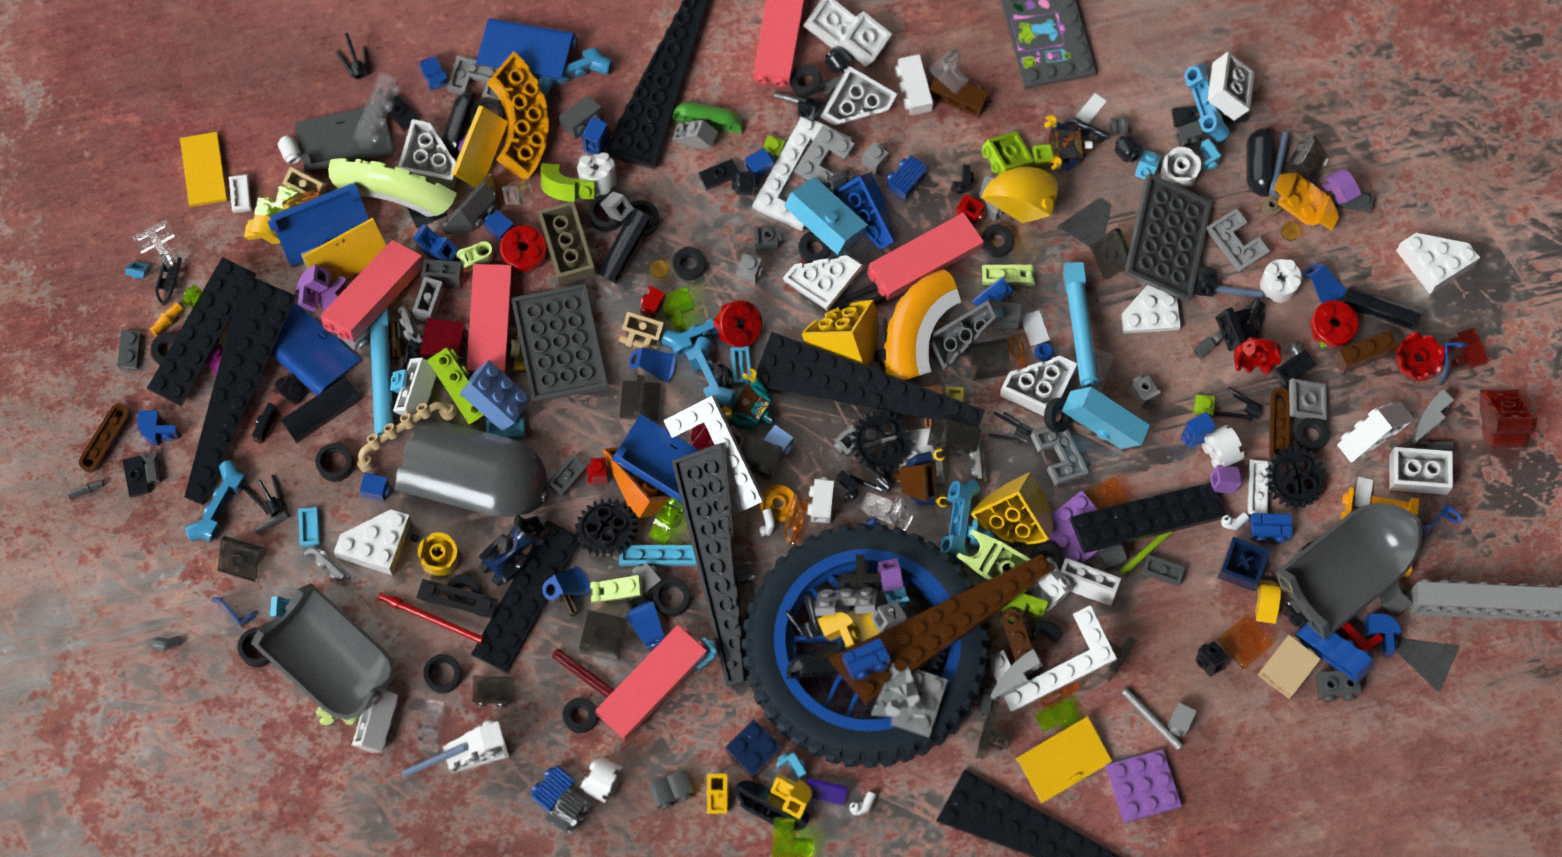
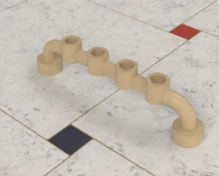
M434 402L430 405L421 403L416 408L418 411L416 414L411 416L410 413H405L400 417L401 423L394 426L392 423L385 425L383 428L385 433L379 437L377 434L369 435L367 437L368 443L359 451L357 466L362 472L371 470L374 462L370 456L366 455L369 451L379 449L382 443L388 439L393 440L397 438L401 431L413 428L417 421L429 418L432 412L440 409L439 414L443 420L453 419L456 415L453 405L444 402Z

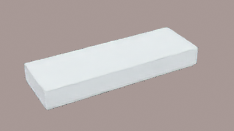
M1253 459L1249 461L1248 516H1251L1252 513H1268L1269 486H1265V484L1269 482V479L1264 478V476L1269 474L1265 470V468L1269 467L1268 461Z

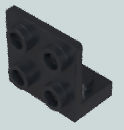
M1231 307L1215 317L1229 352L1234 351L1238 345L1245 342L1248 338L1260 339L1253 321L1251 324L1247 323L1250 317L1248 309L1234 312Z

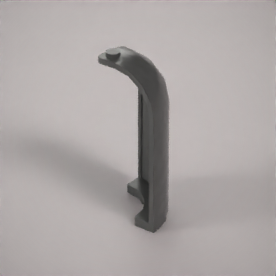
M432 418L419 420L413 428L414 435L411 441L407 440L402 452L405 455L402 467L398 466L395 482L396 491L500 517L529 514L538 509L549 497L546 469L540 457L529 446L514 439Z
M1385 503L1365 505L1349 513L1276 571L1279 584L1283 591L1287 590L1291 597L1289 602L1297 613L1301 612L1308 619L1306 624L1324 640L1396 583L1409 570L1418 555L1422 543L1421 519L1418 515L1412 514L1406 509L1394 504Z
M312 583L298 588L291 601L285 607L287 611L282 617L278 618L276 616L257 630L251 644L322 710L334 718L349 720L362 715L373 705L381 701L383 694L394 679L395 667L386 651Z

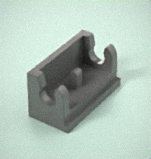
M424 259L421 272L422 282L424 277L442 281L444 288L460 289V277H462L461 262Z

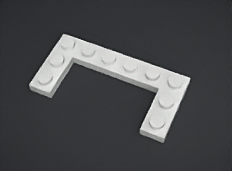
M803 117L800 118L752 205L753 209L803 231L805 225L784 207L786 201L779 199L810 140H814L823 124ZM828 127L829 129L833 130L834 132H836V133L840 134L841 136L845 137L846 139L852 141V137H849V136H847V135H845V134H843V133H841V132H839V131H836V130H834V129Z
M715 395L664 420L672 438L704 422L714 444L725 443L727 471L737 490L736 493L730 495L732 516L765 501Z
M1091 605L1073 614L1090 650L1031 679L1030 683L1006 695L1004 698L1011 712L1118 660ZM1005 650L990 656V668L997 683L1012 666Z

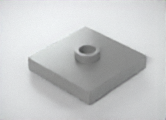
M1294 378L1290 379V416L1303 419L1318 418L1323 422L1326 421V384Z

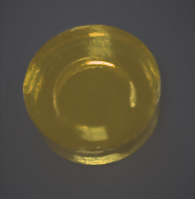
M1287 222L1282 226L1281 236L1284 240L1295 241L1299 237L1300 227L1296 223Z
M656 260L650 265V274L654 279L662 280L667 277L669 268L666 262Z

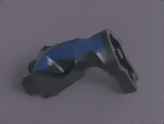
M519 514L516 515L514 519L515 525L507 536L504 534L500 535L480 554L479 558L482 562L479 569L486 574L492 570L495 573L492 582L496 586H501L505 582L514 579L529 558L528 555L522 553L527 546L540 545L545 541L544 537L550 530L540 522L538 516L525 519ZM498 545L502 547L501 552L497 550ZM515 557H519L520 561L515 565Z

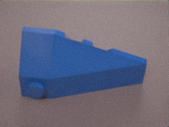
M871 172L856 177L833 192L835 196L868 224L865 235L879 250L895 242L880 188Z

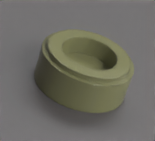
M512 339L508 346V357L517 359L520 351V341Z

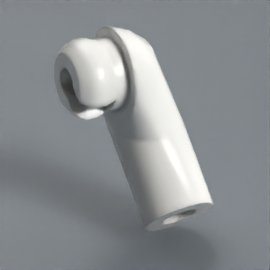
M772 508L763 510L765 526L759 528L762 537L770 536L775 527Z
M1244 512L1237 518L1225 515L1221 519V525L1226 529L1238 530L1249 520V517Z
M867 792L864 801L852 802L849 806L851 813L854 815L868 813L876 795Z

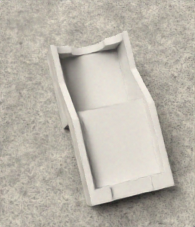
M821 0L803 25L831 48L842 47L850 56L865 67L874 61L892 34L864 11L855 17L835 0Z

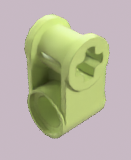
M483 241L459 250L456 256L460 258L463 272H470L473 270V264H488L492 262L494 252L490 243ZM484 250H488V251H489L488 254H486V255H481V252H482V251H484Z

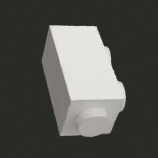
M829 478L815 479L814 485H810L809 497H813L812 504L808 503L807 515H811V522L830 523L834 481H830Z

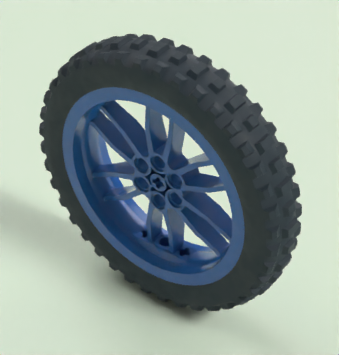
M857 523L855 527H851L850 524L838 526V529L835 531L826 529L821 531L818 537L814 535L807 537L801 546L795 545L790 548L786 557L780 556L776 560L775 568L765 573L764 583L757 585L754 591L756 598L754 602L749 603L747 609L749 619L744 620L743 631L746 632V638L742 640V649L745 650V657L743 658L744 669L748 670L749 676L747 681L749 687H752L755 693L754 699L757 705L760 704L762 709L765 710L764 715L773 725L777 724L776 730L781 735L787 738L791 737V743L802 750L807 748L808 754L819 758L824 756L826 761L835 764L844 762L845 767L851 768L858 767L859 764H863L864 768H877L879 764H882L884 768L891 767L899 760L903 763L911 761L917 754L922 757L929 753L932 746L943 744L949 733L954 735L959 730V723L962 719L967 720L971 715L970 708L972 704L977 705L981 697L979 689L986 684L987 677L985 674L991 662V658L988 657L989 650L991 649L989 620L984 621L944 650L946 657H940L944 664H941L937 676L947 679V683L930 736L927 738L890 725L892 716L877 719L852 718L851 714L859 698L856 693L845 715L830 710L829 705L839 685L844 680L841 675H838L824 704L819 703L809 694L799 678L787 679L786 669L789 662L797 656V644L821 643L836 645L837 650L835 651L845 650L842 648V644L845 642L842 636L829 641L824 634L807 640L806 636L793 637V623L785 611L788 610L795 618L805 601L804 594L810 595L816 602L818 593L815 589L828 581L835 591L842 590L843 588L835 577L854 572L878 573V562L896 558L900 566L905 591L907 587L912 586L928 601L931 607H934L975 587L970 579L966 580L968 575L959 564L955 566V560L946 552L941 553V549L933 542H924V537L913 532L909 535L907 531L898 527H894L891 530L888 525L875 524L874 527H870L869 524ZM880 580L876 589L878 588V596L882 589ZM854 605L846 606L848 612L855 609Z

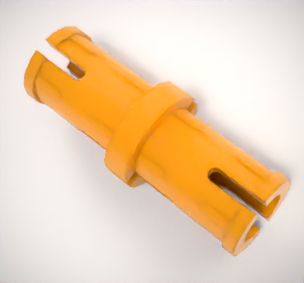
M174 302L165 313L159 315L160 318L148 329L155 336H159L168 325L171 326L173 324L172 321L184 309L177 302Z

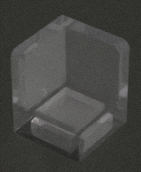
M530 180L515 181L502 187L506 205L522 204L534 198Z

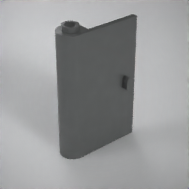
M382 104L295 122L306 173L329 168V163L332 159L347 158L348 162H355L356 159L363 161L394 154L393 150H396L395 141L390 139Z

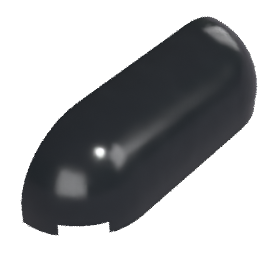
M475 92L462 93L455 99L444 130L442 142L454 160H456L458 154V143L463 138L467 126L470 108L476 97Z
M1270 128L1255 130L1248 137L1246 143L1247 185L1253 193L1262 197L1270 195L1269 181H1272V135L1269 132Z
M842 651L804 653L795 656L787 666V679L841 675L829 661V658Z
M750 780L741 781L736 785L735 794H737L741 802L740 806L786 832L803 830L808 824L809 815L806 810L800 819L783 811L782 808L785 800L771 793V789Z

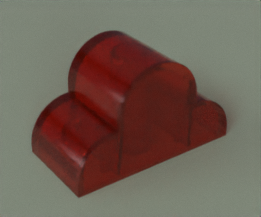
M1518 389L1480 390L1479 403L1483 418L1482 435L1484 446L1486 448H1526L1529 443L1530 434H1533L1536 430L1537 417Z

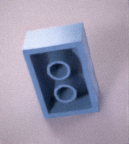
M487 360L475 370L460 392L465 399L501 431H504L516 422L531 399L525 391L490 360Z

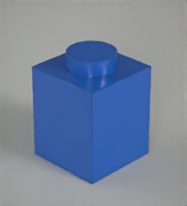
M762 148L745 158V167L748 171L755 174V178H759L773 169V162L775 161L770 152L767 153Z
M498 210L490 213L484 222L485 229L500 242L504 234L514 227V223Z
M364 473L359 491L362 497L384 502L385 497L390 494L391 485H389L386 477Z

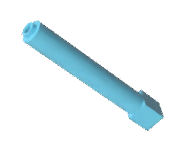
M1083 262L1064 263L1063 278L1065 292H1067L1080 385L1085 388H1095L1100 381L1085 288Z
M388 307L369 326L374 434H377L378 437L385 433L383 430L385 425L393 424L392 391L390 390V317Z

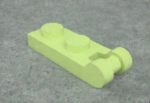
M982 265V285H992L1003 277L1008 285L1034 286V266ZM1020 273H1024L1025 277H1020Z
M636 575L601 582H591L590 589L593 591L591 603L643 596L642 576ZM604 588L605 595H601L600 589Z

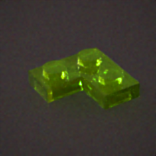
M281 185L276 201L259 196L254 215L271 216L296 206L300 191Z
M1071 698L1034 714L1042 733L1058 726L1065 730L1081 720Z
M774 817L772 857H812L813 839L793 837L794 819Z

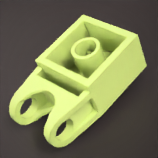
M973 529L970 534L978 540L980 544L979 551L973 556H966L960 553L956 555L957 558L972 570L988 580L1031 560L1003 542ZM1004 564L1008 566L1007 570L1002 568Z

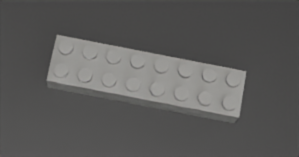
M1423 579L1417 582L1410 590L1413 604L1409 606L1410 615L1562 622V586H1557V588H1551L1549 585L1530 587L1529 584L1510 586L1509 583L1490 585L1489 582L1471 584L1469 581L1451 583L1449 580H1442L1438 583Z

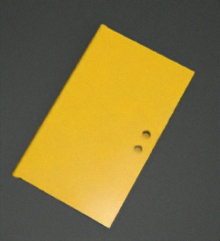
M371 218L304 254L302 257L308 268L316 264L331 271L330 286L331 282L334 279H338L340 275L347 280L362 272L385 248L386 244L374 219Z
M1088 716L1016 758L1040 803L1047 801L1112 762Z

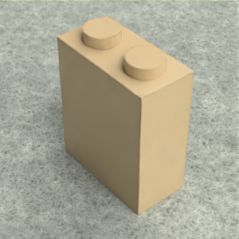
M1288 635L1259 672L1258 676L1290 699L1320 661V658L1314 650L1304 647L1298 638Z

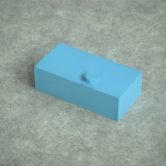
M815 177L793 190L784 205L788 211L837 255L859 241L868 226L867 223Z
M1092 387L1070 391L1062 409V412L1095 432L1097 437L1109 441L1120 449L1142 445L1150 426Z

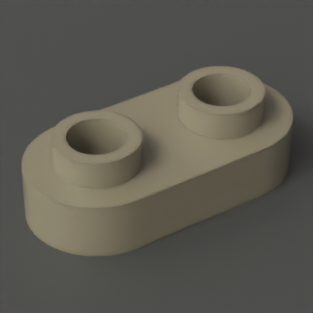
M1277 192L1275 196L1269 195L1263 201L1261 210L1264 215L1274 217L1283 209L1278 205L1281 194Z

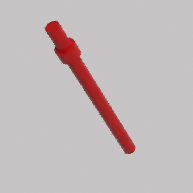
M382 592L377 596L378 600L390 604V607L396 610H404L477 643L482 644L485 639L484 636L407 604L399 597H391Z

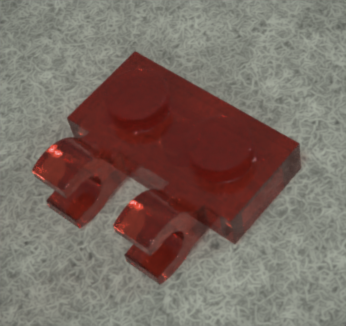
M1475 328L1458 332L1455 335L1456 338L1448 340L1449 343H1468V346L1460 347L1463 355L1456 356L1455 360L1452 361L1455 368L1467 364L1468 368L1472 369L1486 365L1489 362Z

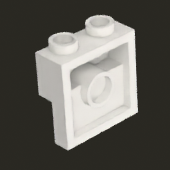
M1051 558L1046 560L1054 567V572L1029 589L1034 597L1048 601L1046 612L1051 611L1074 589L1069 579L1063 575Z

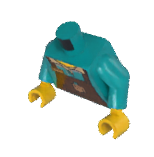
M748 368L751 376L749 377L746 373H743V378L750 380V383H746L737 397L736 404L732 408L726 406L721 409L726 412L724 414L725 418L739 429L758 428L762 420L772 425L777 415L769 411L771 407L770 395L763 383L756 377V371Z

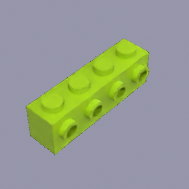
M446 347L427 361L470 425L485 415L460 394L468 382V375L470 374L464 365L460 366L457 359H459V356L455 350H450Z

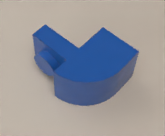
M435 55L417 62L431 91L448 84L446 73L442 70Z
M422 224L413 237V240L421 247V251L434 260L452 261L459 250L448 238L439 237L431 228Z
M138 410L137 426L143 438L149 444L159 446V439L163 441L179 439V430L176 425H161V416L158 411Z
M1368 614L1364 619L1366 638H1373L1379 633L1383 638V657H1391L1397 651L1398 646L1397 639L1394 638L1401 634L1398 622L1386 614Z

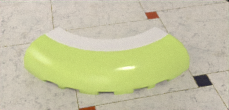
M347 158L332 159L329 163V177L337 188L354 182L360 196L392 201L409 207L427 217L440 215L448 210L457 194L439 183L434 185L425 181L426 177L422 175H409L410 171L399 167L395 169L385 167L386 165L380 162L371 161L370 163L361 159H356L355 162H348Z

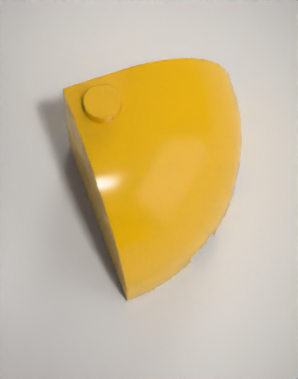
M1016 167L1005 170L992 179L986 186L981 198L1017 221L1026 223L1051 216L1057 197L1058 183L1055 176L1045 170L1035 167Z
M865 300L850 303L851 307L839 310V307L825 313V318L820 321L814 320L802 332L805 344L868 366L875 354L879 335L878 315L874 301Z
M1031 472L999 487L979 502L971 512L973 518L978 520V524L986 531L990 530L998 535L999 539L1011 543H1041L1049 540L1053 532V519L1048 501Z

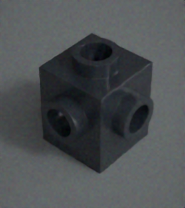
M1213 641L1199 647L1195 661L1211 677L1226 668L1229 657L1223 648Z

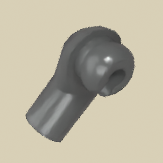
M179 636L169 639L156 637L151 641V648L154 651H165L181 645Z

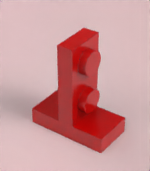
M1348 621L1336 630L1346 641H1352L1357 646V649L1365 650L1368 653L1383 640L1382 636L1377 633L1366 642Z

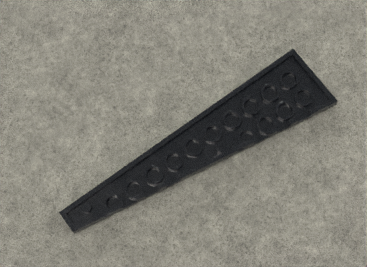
M682 0L681 6L677 13H675L673 21L667 28L665 36L654 52L638 86H636L632 98L627 103L624 113L619 118L616 128L611 133L601 153H607L610 158L655 169L709 0Z
M243 273L184 496V498L203 505L219 471V466L224 460L297 298V295Z
M774 332L770 334L756 371V377L759 378L767 389L979 429L985 410Z
M719 443L672 460V465L726 686H733L746 682L747 674L743 663L745 653L742 649L743 631L725 443Z
M965 769L936 820V823L966 832L971 834V836L988 840L993 844L1007 847L1029 857H1121Z

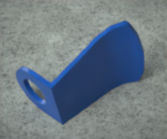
M1313 264L1303 271V277L1311 278L1321 303L1331 300L1339 301L1345 295L1346 288L1325 265ZM1316 268L1313 272L1307 273L1310 269Z
M1445 343L1446 372L1440 379V383H1445L1449 374L1448 348L1466 347L1468 343Z
M640 348L633 351L628 365L631 369L640 367L656 378L669 382L675 371L676 359L673 353ZM637 354V360L632 364L633 358Z
M1446 504L1433 524L1422 528V538L1429 534L1441 516L1453 523H1461L1463 520L1462 515ZM1448 513H1454L1458 519L1452 518Z
M575 566L549 578L543 584L542 591L546 599L555 600L562 594H590V585L584 572ZM549 584L555 587V593L552 596L547 592Z
M217 597L211 598V602L223 605L241 627L259 613L256 610L240 622L222 599Z
M653 602L639 605L625 615L647 648L661 643L665 638Z

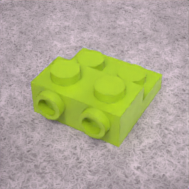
M1017 131L987 139L982 146L983 156L989 159L992 172L998 175L1008 169L1030 166L1034 162Z
M1023 593L1000 611L1004 612L1007 608H1016L1022 616L1025 613L1029 618L1042 619L1048 601ZM1009 617V618H1008V619H1010V620H1015L1014 617Z

